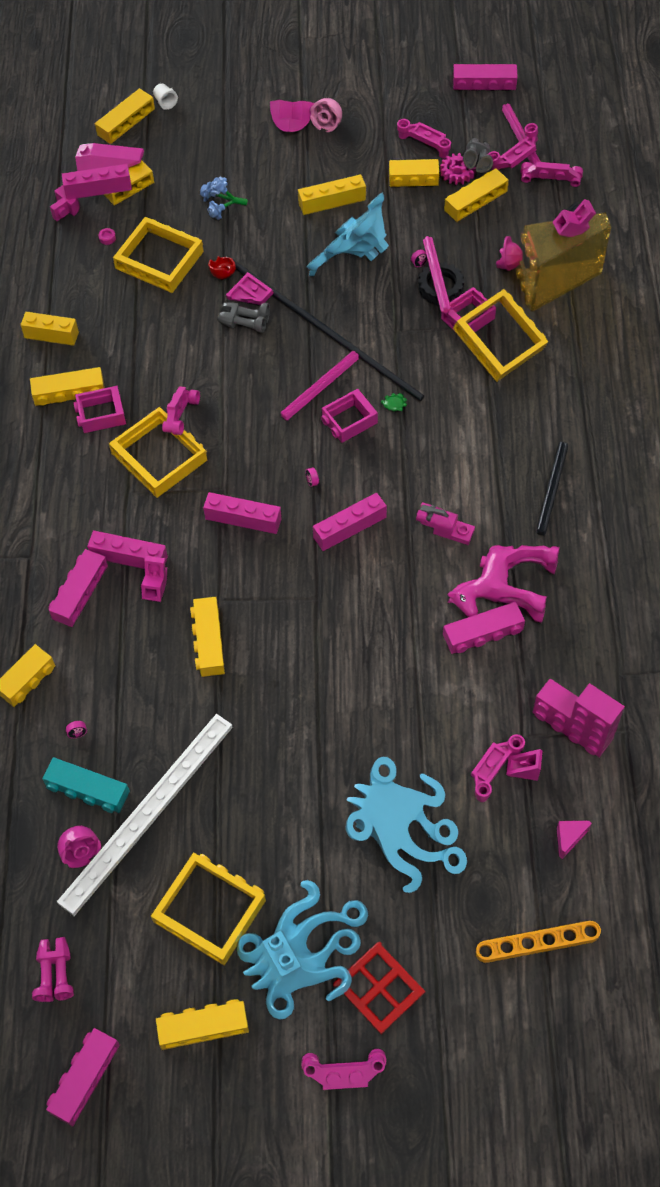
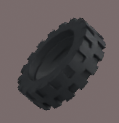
M439 262L442 276L452 279L455 283L453 288L447 290L448 299L451 302L463 294L464 275L463 273L461 274L459 268H455V265ZM428 265L427 268H423L422 273L419 275V293L422 294L423 299H427V302L439 305L436 290L427 284L432 279Z

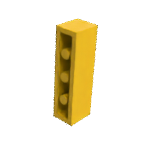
M139 88L95 123L97 136L112 144L155 109L153 97Z
M495 168L445 198L444 211L458 222L506 193L509 180Z
M361 174L298 189V201L303 215L366 200V185Z
M100 367L30 378L31 393L35 406L75 400L76 394L104 389Z
M217 598L193 599L194 607H190L191 618H195V624H192L193 636L197 635V641H193L194 651L195 653L198 652L199 657L195 658L196 670H200L201 677L225 674Z
M234 999L227 1001L225 1005L209 1004L204 1007L205 1009L201 1010L189 1008L183 1010L181 1014L174 1015L172 1012L162 1014L161 1018H156L161 1049L164 1050L249 1033L244 1002Z

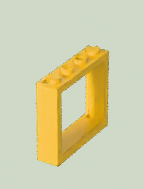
M144 217L114 255L113 261L115 269L173 293L204 252L203 243L197 237L190 236L183 231H178L154 219ZM147 232L189 248V251L170 275L128 258Z
M505 289L457 320L453 327V330L496 382L542 351L548 343L546 336L536 328L535 323L526 316L524 310L516 304L512 295L507 293ZM497 302L504 306L535 344L504 367L467 324Z
M160 407L109 443L111 454L156 498L207 461V451L203 448V444H198L194 436L185 430L182 435L174 436L194 455L160 481H157L125 450L159 424L163 425V422L167 421L168 414Z
M193 853L152 913L151 918L158 926L225 966L237 947L240 938L246 933L266 902L265 894H263L264 891L258 886L253 885L251 887L246 884V880L241 876H233L228 873L224 866L212 864L207 856L203 854L199 856ZM196 865L254 898L222 949L164 914Z

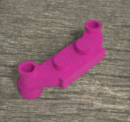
M401 119L397 122L399 138L413 137L436 148L441 158L449 156L451 141L446 138V134L420 122L410 124L407 119Z
M534 123L526 125V137L500 156L496 151L488 153L493 158L491 170L507 167L512 169L537 150L536 142L538 141L537 125Z
M525 162L521 165L520 172L522 174L521 180L525 183L530 182L532 178L568 180L571 186L578 187L583 177V169L578 166L571 168L569 167L570 164L537 162L533 165L530 162Z
M178 387L176 393L173 394L171 402L167 405L168 415L167 421H164L162 425L163 432L173 433L174 435L183 434L184 423L179 418L188 402L190 404H199V390L188 391L186 387Z
M512 735L509 741L500 744L493 742L472 771L471 776L475 780V795L478 801H487L492 792L490 783L508 758L512 755L520 754L524 749L525 740L521 735Z
M374 1049L369 1053L368 1061L320 1064L317 1055L307 1053L302 1058L301 1066L306 1076L313 1078L323 1085V1090L368 1087V1082L384 1070L386 1054L381 1049Z

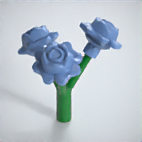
M221 176L215 178L212 182H208L207 185L203 184L200 190V195L204 197L203 200L205 202L211 196L230 200L220 205L216 204L213 200L209 202L207 211L210 217L217 220L222 218L221 211L225 210V207L233 203L246 206L248 202L247 199L234 197L229 193L226 188L228 184L226 182L227 178H222Z

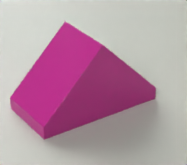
M539 749L510 756L508 758L506 775L538 781L543 751Z
M559 821L557 837L560 858L563 859L586 835L592 824L590 821Z

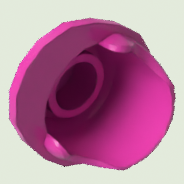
M506 236L504 247L500 249L502 257L496 262V267L510 271L521 263L523 252L516 243L512 242L510 236Z

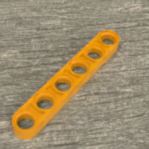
M585 921L485 940L477 945L476 957L479 961L488 963L593 943L599 938L601 928L594 921ZM591 926L596 930V935L589 937L585 934L584 929ZM565 931H573L576 938L573 941L566 940L564 938ZM546 934L552 935L555 939L554 944H545L543 936ZM523 939H531L534 946L531 949L524 948L522 946ZM502 943H510L513 950L510 953H504L501 950ZM481 947H489L492 954L489 957H483L479 952Z

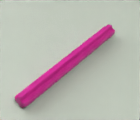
M508 103L504 104L502 111L520 142L526 137L525 131L511 105ZM536 152L527 157L533 165L541 162Z
M426 236L423 239V244L440 310L442 313L448 314L451 311V306L432 237Z
M355 351L350 352L281 411V417L289 420L359 359V355Z

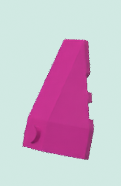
M97 143L83 144L79 146L75 156L77 171L128 164L129 168L141 162L144 150L141 148Z

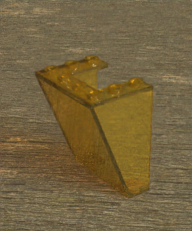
M606 212L595 214L588 222L590 228L584 233L573 237L559 235L553 221L524 226V231L521 233V241L526 246L525 253L530 258V268L526 269L524 262L519 261V268L516 269L517 278L521 280V290L525 292V303L529 305L530 311L537 310L602 274L611 230Z

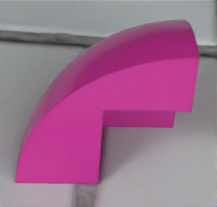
M270 101L273 121L282 131H299L310 121V109L314 103L307 101Z

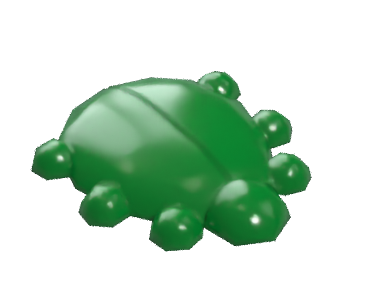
M392 393L391 396L386 395L385 400H381V403L389 410L402 411L403 406H407L405 403L407 399L403 398V394L398 393L395 395Z

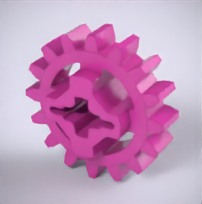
M459 153L458 156H455V154H452V157L446 156V160H442L440 171L441 176H444V180L449 179V183L455 182V185L461 182L463 185L464 181L470 182V178H474L476 167L474 166L472 169L467 168L461 153Z

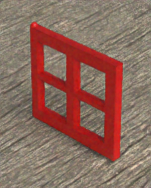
M377 942L348 969L352 978L360 971L372 983L373 987L361 999L350 987L344 995L380 1034H383L425 993V990L382 946V943ZM377 954L392 969L379 982L364 967ZM398 976L413 991L400 1004L385 989ZM338 978L333 986H340L342 980ZM380 993L395 1008L382 1021L367 1007Z

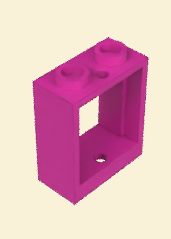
M472 287L450 302L451 311L448 314L441 312V319L453 329L457 320L462 318L457 312L471 303L478 307L487 299L481 292ZM495 305L488 308L481 316L468 324L474 332L495 319Z
M118 386L75 395L77 402H73L75 412H79L80 415L76 416L79 427H83L84 433L126 424ZM114 401L116 413L91 419L85 418L84 407Z
M356 389L323 407L321 420L325 426H329L332 435L343 443L377 424L378 412L359 389ZM355 405L364 418L342 430L333 417Z

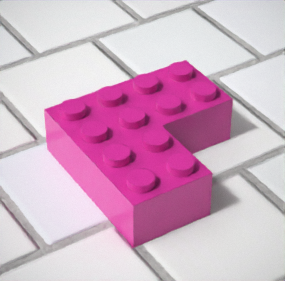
M549 679L537 694L532 713H534L537 719L549 723L555 731L562 732L568 736L569 740L573 743L583 746L591 755H596L600 758L614 738L625 706L590 683L578 697L552 679Z

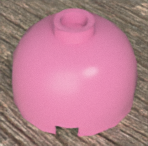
M331 98L318 100L310 109V119L319 130L323 128L327 130L326 132H331L342 120V109L339 103Z

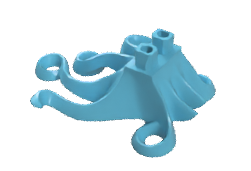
M383 192L368 204L369 210L357 220L351 217L335 232L340 236L307 265V268L310 269L309 276H314L318 267L337 254L350 253L360 258L365 255L372 261L379 254L374 247L380 253L388 248L389 245L384 240L387 234L384 229L381 209L384 201Z
M380 757L374 762L370 771V786L364 784H355L354 786L363 794L364 798H347V801L359 809L352 812L347 819L346 832L348 836L356 841L366 840L370 836L374 837L388 862L398 871L412 878L411 883L403 887L404 892L410 893L417 890L421 885L422 875L415 866L407 863L398 855L397 850L403 849L416 859L426 862L442 860L447 871L453 874L461 873L467 865V857L462 849L450 847L439 852H427L419 848L412 841L408 832L409 824L415 820L420 824L428 837L443 845H451L456 841L458 828L453 821L443 819L436 824H432L426 818L423 811L424 805L438 807L444 802L445 791L441 784L425 774H420L421 780L433 789L435 796H429L395 784L393 782L396 776L394 762L388 757ZM381 765L388 767L389 775L387 777L379 774L378 770ZM354 821L356 822V827L362 830V832H356L354 830ZM441 825L449 829L450 835L446 838L442 837L439 833ZM450 854L456 855L459 859L457 866L449 864L448 857Z
M305 880L301 882V887L308 891V896L293 903L283 912L274 935L264 941L254 933H246L240 938L237 944L238 956L244 962L255 964L243 971V973L247 976L260 975L262 977L252 985V988L256 990L268 988L266 1005L269 1013L274 1018L285 1019L292 1014L294 1001L291 993L300 988L312 986L333 978H340L342 980L341 985L327 995V1001L337 998L349 989L352 982L350 972L343 966L325 968V963L335 949L344 955L355 953L361 944L359 935L352 929L339 930L333 934L327 945L318 953H311L307 948L306 942L311 931L319 924L327 921H340L351 927L363 925L367 921L368 910L362 902L358 900L349 901L343 906L341 913L332 911L322 912L296 925L293 923L294 918L304 910L314 906L320 897L318 886L312 881ZM350 908H357L360 915L356 919H351L347 916V911ZM344 936L349 937L352 941L351 946L348 948H343L339 945V940ZM247 942H252L256 945V948L251 952L243 950ZM277 998H284L287 1001L285 1009L278 1010L274 1007V1002Z

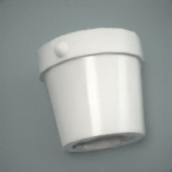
M158 84L153 90V95L164 110L171 109L176 105L178 96L172 88L165 84Z

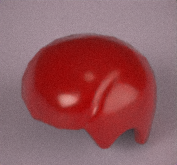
M218 256L216 261L213 262L210 259L208 264L212 275L218 279H226L236 270L235 262L229 257L221 258Z

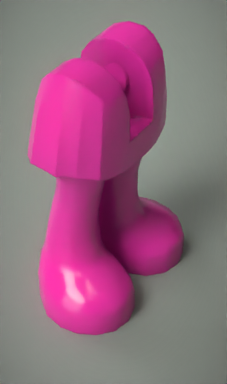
M65 937L56 938V951H51L49 939L40 940L36 961L41 964L40 987L35 988L32 992V999L34 1001L51 1002L54 1000V997L57 1000H66L74 996V989L71 985H68L66 976V961L70 960V951ZM52 964H56V987L54 994L52 987Z

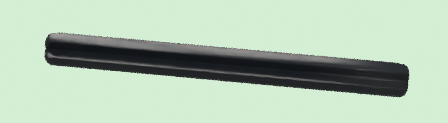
M559 442L537 525L536 533L539 535H545L547 532L568 450V443Z

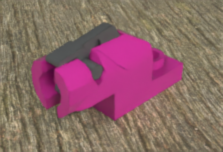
M421 503V509L418 510L416 521L434 528L433 534L469 545L475 531V526L457 521L458 514L443 510L434 505Z

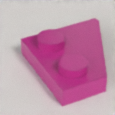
M247 272L226 294V297L229 300L261 305L274 293L271 288Z

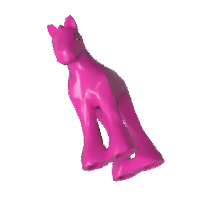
M494 545L489 549L487 557L482 556L480 567L483 568L481 577L457 585L453 591L447 594L450 597L448 603H454L466 616L471 617L478 614L476 598H485L492 602L508 604L516 602L518 606L527 610L534 621L542 623L547 597L509 586L507 582L508 570L520 563L533 562L541 564L548 572L555 574L560 547L552 546L550 548L547 546L532 547L521 545L519 548L514 549L513 546Z

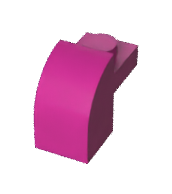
M63 185L56 189L57 202L50 206L53 219L58 221L69 213L75 216L80 208L78 198L67 200Z
M584 199L574 212L563 209L553 221V224L559 235L575 237L590 228L588 222L596 212L590 201Z
M146 556L144 560L145 577L141 584L142 599L161 602L167 581L165 558Z

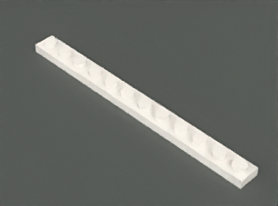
M218 714L211 719L59 898L57 903L73 916L77 914L233 728L231 723Z

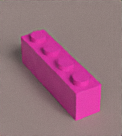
M454 64L453 90H516L517 64Z
M128 164L62 174L67 200L132 190Z
M208 492L203 507L206 520L277 534L282 519L281 507Z
M375 493L314 525L313 538L322 551H325L385 519L387 506L378 493Z
M94 530L87 546L89 551L105 556L106 561L145 569L144 560L146 556L165 558V564L168 558L165 545Z
M87 549L84 550L82 555L78 556L76 565L73 570L69 571L65 584L60 586L56 599L49 605V613L53 620L73 627L108 567L105 556Z
M513 602L444 625L443 636L451 654L456 652L463 653L468 648L480 647L486 642L498 641L504 636L520 633L524 629L525 620L517 603Z
M96 1028L85 1036L83 1048L80 1053L77 1052L72 1058L70 1070L62 1075L59 1081L60 1087L56 1093L49 1097L46 1104L48 1106L46 1110L51 1115L72 1127L120 1046L116 1039Z

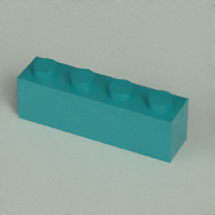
M54 757L42 778L46 788L50 791L64 792L69 798H80L86 804L91 806L99 805L103 810L113 813V811L120 813L130 792L126 783Z

